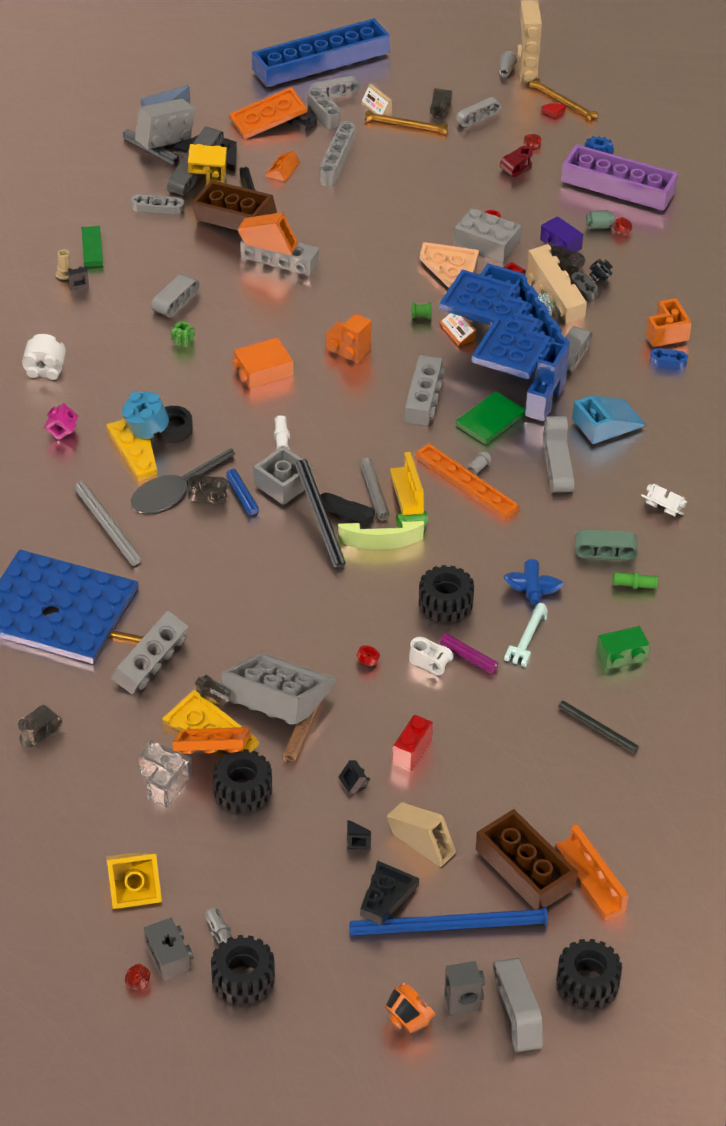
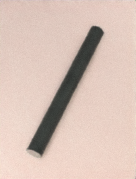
M564 700L560 702L558 708L630 752L635 754L638 751L639 746Z

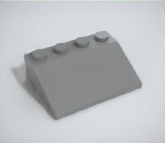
M260 653L222 672L220 697L228 699L233 704L247 706L250 710L266 713L269 717L283 719L288 724H298L311 715L335 685L336 678Z

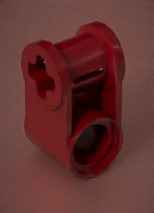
M522 146L505 155L500 161V168L512 177L519 176L521 173L532 168L531 156L533 155V149L528 146Z

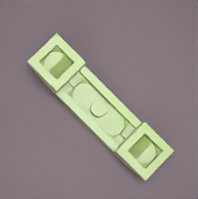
M424 521L402 522V528L360 529V523L338 524V542L362 549L384 550L405 547L423 540Z

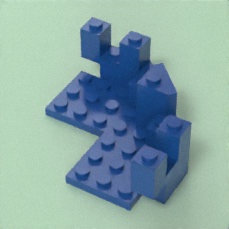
M487 263L481 274L462 269L440 301L439 310L491 325L473 353L472 363L525 379H529L536 368L535 380L527 391L525 416L544 422L545 416H548L551 411L553 395L559 397L566 385L569 340L567 337L564 338L561 328L555 320H552L549 310L544 303L540 302L537 292L533 286L528 284L527 277L523 273Z

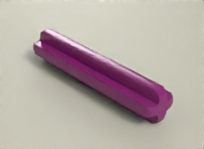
M445 633L440 638V645L449 648L452 652L485 671L493 674L498 669L497 661L453 636Z

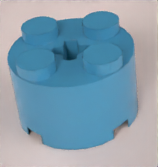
M135 391L129 395V399L123 406L122 415L130 431L137 438L154 437L153 434L158 431L160 433L163 432L169 423L167 411L157 393Z

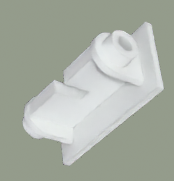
M655 483L648 485L646 489L648 492L647 496L641 495L647 498L646 503L656 508L658 505L665 507V512L676 516L677 513L684 515L683 512H680V509H684L687 505V501L683 496L670 491L668 498H665L668 490Z

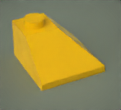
M126 853L106 856L113 909L162 902L156 853Z

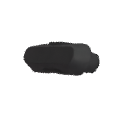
M327 492L320 495L326 511L332 512L338 517L363 524L371 523L374 519L375 511L372 507L349 501Z

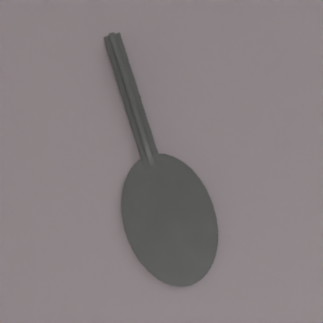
M233 448L226 450L182 477L178 475H164L149 480L134 492L131 497V507L136 512L143 514L157 513L172 507L185 495L187 482L235 455Z

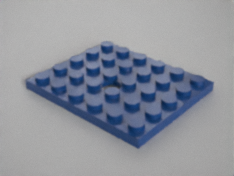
M19 549L0 578V638L94 664L107 642L111 630H114L139 588L138 581ZM47 607L59 609L58 613H52L49 616H45L42 613Z

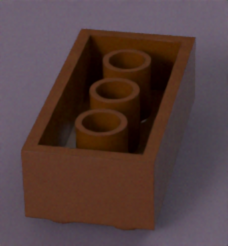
M213 180L205 186L192 202L196 220L238 230L244 218L277 213L273 195Z
M515 809L477 832L475 850L535 910L543 909V906L547 908L576 888L578 871Z

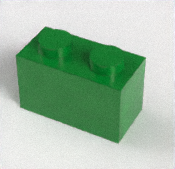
M637 626L598 635L596 650L605 669L648 660L650 644L641 627Z

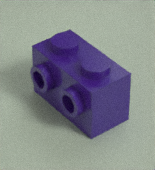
M557 216L541 225L540 240L545 244H549L552 249L567 258L582 249L584 234Z

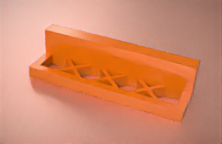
M578 824L571 826L569 838L555 844L554 848L578 871L577 883L604 921L626 912L629 894Z

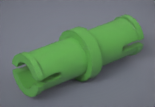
M614 572L612 584L613 586H628L636 590L637 587L656 590L658 577L639 575L638 572H633V574Z

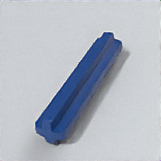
M228 470L226 477L250 516L258 514L259 507L237 470Z

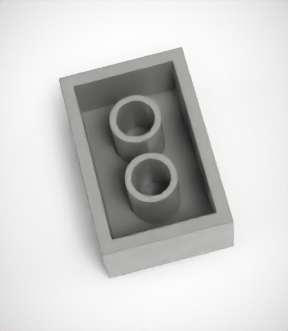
M184 99L139 107L135 140L146 149H152L190 139L195 107Z
M471 208L454 228L453 246L479 250V255L504 263L520 244L522 225Z

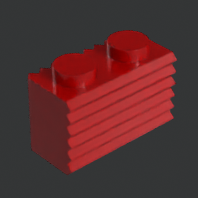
M418 715L412 716L392 746V763L409 771L413 770L415 764L420 761L424 751L432 742V721Z

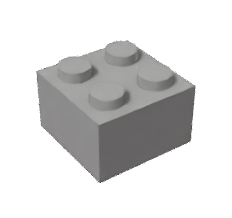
M282 446L253 466L254 485L281 504H286L305 490L296 468L297 461L302 460V458ZM309 464L310 470L313 475V466Z

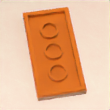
M290 87L230 113L229 118L245 140L308 111L300 97Z

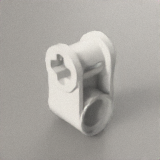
M416 637L410 643L409 661L411 664L421 667L434 675H442L446 664L450 663L454 658L449 648L436 644L424 637Z

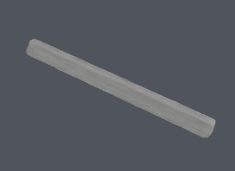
M84 481L76 483V492L132 566L140 564L142 562L140 554Z

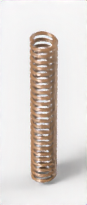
M318 706L308 718L296 725L283 755L286 763L287 760L296 761Z

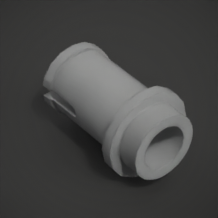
M485 451L479 452L476 458L466 466V469L477 475L484 467L490 465L491 456Z

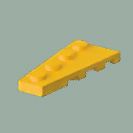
M125 419L106 424L107 432L138 482L157 476V467L150 438L140 439L135 437Z
M195 689L162 718L164 725L178 731L181 729L242 727ZM250 733L251 736L241 751L249 749V752H252L259 745V740Z

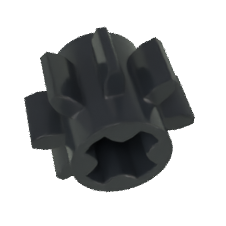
M598 259L589 267L592 271L589 275L596 282L598 280L604 282L612 275L610 269L613 266L606 259L604 261Z

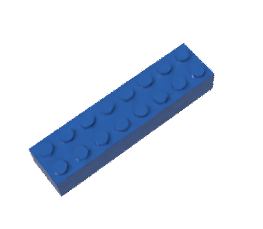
M375 18L253 51L252 70L266 87L275 86L280 83L290 82L294 79L304 78L312 74L390 53V35Z

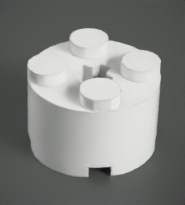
M37 334L27 341L22 365L29 377H47L51 380L58 378L66 355V347L62 342L55 341L56 337L48 334Z

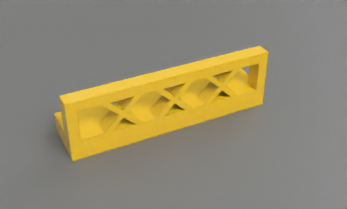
M404 452V467L390 468L392 483L402 514L424 513V491L411 452Z

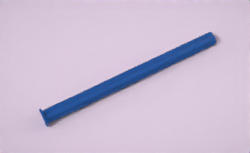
M543 906V909L388 918L382 925L370 920H354L349 922L350 935H369L544 924V926H547L548 918L546 906Z

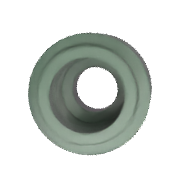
M608 210L590 211L589 215H586V225L590 229H609V227L614 225V214Z

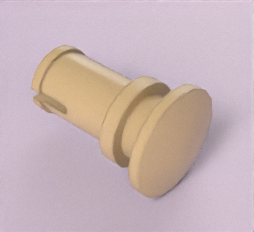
M61 249L57 252L58 265L56 277L61 280H68L67 270L69 268L73 270L69 258L70 253L66 249Z

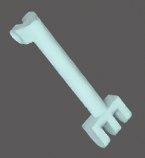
M538 603L535 606L518 647L509 646L504 657L505 661L509 662L513 655L512 663L518 664L520 658H522L521 666H527L531 652L526 651V648L540 619L546 620L548 609L545 604Z

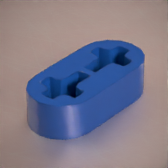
M656 348L651 351L649 361L655 367L681 370L687 366L688 355L683 351Z

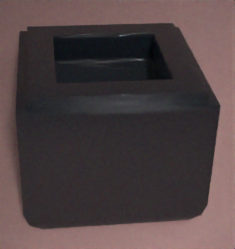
M347 820V848L371 849V831L353 821Z

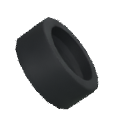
M166 406L165 409L169 421H180L184 424L175 428L166 427L163 432L160 433L158 431L155 433L156 436L168 443L184 441L191 435L193 430L190 411L181 406Z

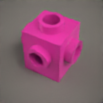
M65 403L57 408L54 406L47 414L48 419L44 428L60 440L74 431L79 415Z

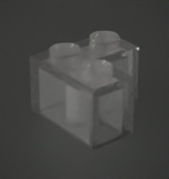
M152 740L139 755L140 774L148 777L146 781L147 799L168 808L192 777L191 758Z

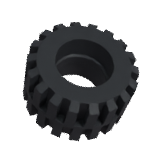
M441 565V567H433V570H427L425 575H422L419 583L418 603L422 613H425L426 617H432L436 622L440 620L442 623H447V621L453 623L457 619H464V615L468 616L470 614V610L473 608L474 581L473 578H470L468 572L464 573V569H457L456 566L446 567V565Z
M249 749L225 753L224 758L220 757L217 760L218 763L214 765L212 771L213 792L218 804H222L226 810L230 808L231 812L235 813L237 811L246 813L248 810L253 812L256 811V807L262 808L265 805L264 802H268L270 795H272V769L269 761H266V757L263 755L258 756L256 751L249 752ZM241 779L250 780L249 782L245 783L235 782Z
M237 935L238 938L236 939L230 937L227 938L226 943L222 941L219 944V949L215 948L213 951V957H211L212 984L215 992H219V997L222 999L227 998L228 1003L233 1004L235 1001L237 1005L243 1006L244 1002H248V1005L254 1004L256 999L258 1001L263 1000V994L268 995L271 992V987L274 986V954L270 952L268 944L263 945V940L259 938L254 940V936L248 935V938H243V935ZM240 966H248L254 969L246 974H238L232 971Z
M580 939L579 943H570L569 948L565 947L562 955L560 954L556 977L557 988L561 990L563 998L568 997L570 1004L577 1003V1007L582 1009L583 1006H588V1009H594V1006L601 1008L604 1007L605 1002L609 1004L612 1002L613 997H616L621 980L622 962H619L620 957L618 953L614 954V949L611 946L606 947L605 942L600 941V943H597L595 939H590V941L586 942L585 939ZM582 970H591L596 972L600 976L595 978H589L579 974L578 972Z

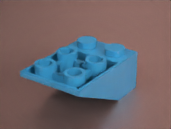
M591 395L574 401L572 420L592 444L645 426L644 421L625 399Z

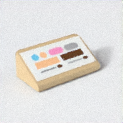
M369 84L361 103L375 114L392 115V100L373 84Z

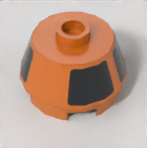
M404 982L398 988L395 987L385 1005V1009L391 1015L388 1019L399 1030L401 1028L405 1029L409 1034L430 1025L429 1021L436 1015L429 1005L427 1006L419 997V994Z

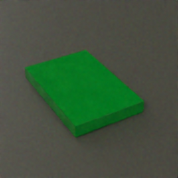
M495 391L458 418L455 426L487 445L523 418L526 409Z

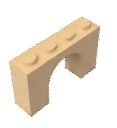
M521 0L520 3L522 45H517L516 58L520 83H529L538 78L542 29L538 0Z

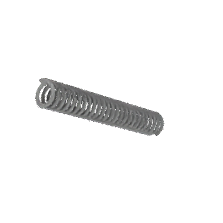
M362 457L360 465L379 520L385 521L387 519L381 518L388 517L389 512L372 460L370 458L363 459Z

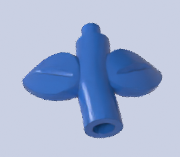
M529 559L524 563V574L511 572L503 577L516 591H526V597L530 600L531 605H537L542 594L554 593L564 586V582L548 575L539 576V562L535 559Z

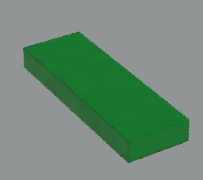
M100 226L81 227L84 267L103 266Z

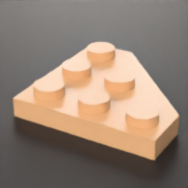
M427 242L423 243L420 252V260L448 288H450L462 269L474 273L479 257V250Z

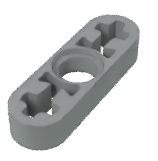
M347 76L316 82L310 88H320L329 98L356 93L360 88V84L354 76ZM333 86H339L337 90L330 91Z
M494 97L485 99L461 110L457 114L456 121L463 127L471 126L497 114L501 109V102Z
M137 194L131 198V208L136 212L179 215L184 212V201L178 197Z

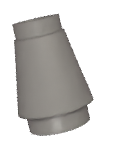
M506 51L501 55L499 71L501 76L507 77L517 63L516 55L513 52Z

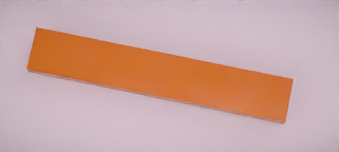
M430 443L415 452V459L504 521L520 510V505Z

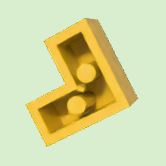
M190 144L188 173L205 174L206 185L211 180L225 183L227 147Z

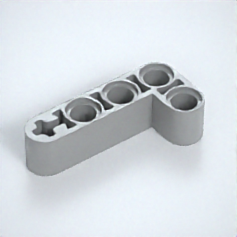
M545 416L543 446L552 493L574 492V476L567 444V416Z
M512 958L493 961L494 978L512 1024V1041L515 1052L542 1049L541 1011L520 959Z

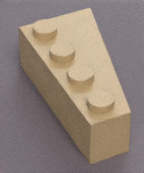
M546 244L530 249L528 251L527 274L525 275L528 284L533 286L547 306L551 307L557 317L565 324L585 318L587 302L576 285H571L567 271H562L559 267L560 261L557 256L553 257L551 255L550 245Z

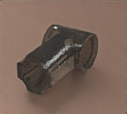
M434 88L430 107V114L434 118L440 119L445 115L447 107L451 105L452 90Z
M208 675L198 677L195 682L196 691L200 693L202 698L218 707H223L228 702L231 690L218 683Z

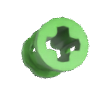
M412 302V320H415V318H428V320H431V302H428V304H415V302Z

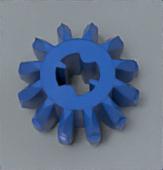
M592 136L591 139L589 138L585 142L584 147L609 154L614 153L612 140L606 137Z

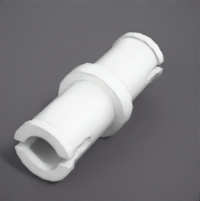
M280 415L274 419L276 450L282 446L290 450L288 440L290 432L287 429V418Z

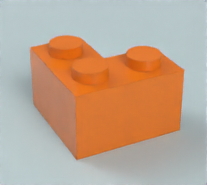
M677 298L658 301L657 315L648 317L645 335L652 347L689 340L692 322Z
M355 313L345 323L338 321L325 333V349L359 363L371 351L372 320Z

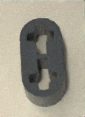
M573 273L571 275V285H576L586 301L596 300L598 297V286L585 273Z

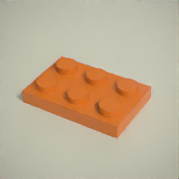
M250 727L181 729L172 742L173 751H180L181 754H191L195 750H203L204 753H215L218 750L226 749L230 753L239 752L245 747L251 736Z

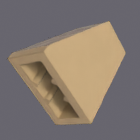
M401 802L386 816L394 836L437 866L442 867L457 853L443 815Z

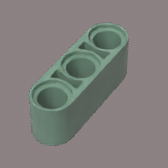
M579 530L575 534V553L581 558L632 560L638 554L637 536L629 531Z

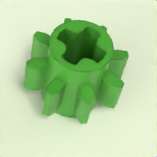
M178 322L175 326H172L171 340H176L177 345L187 346L191 341H194L195 328H190L189 323Z

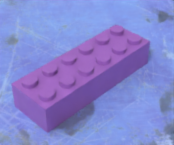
M576 144L563 163L561 182L664 211L676 191L678 173Z

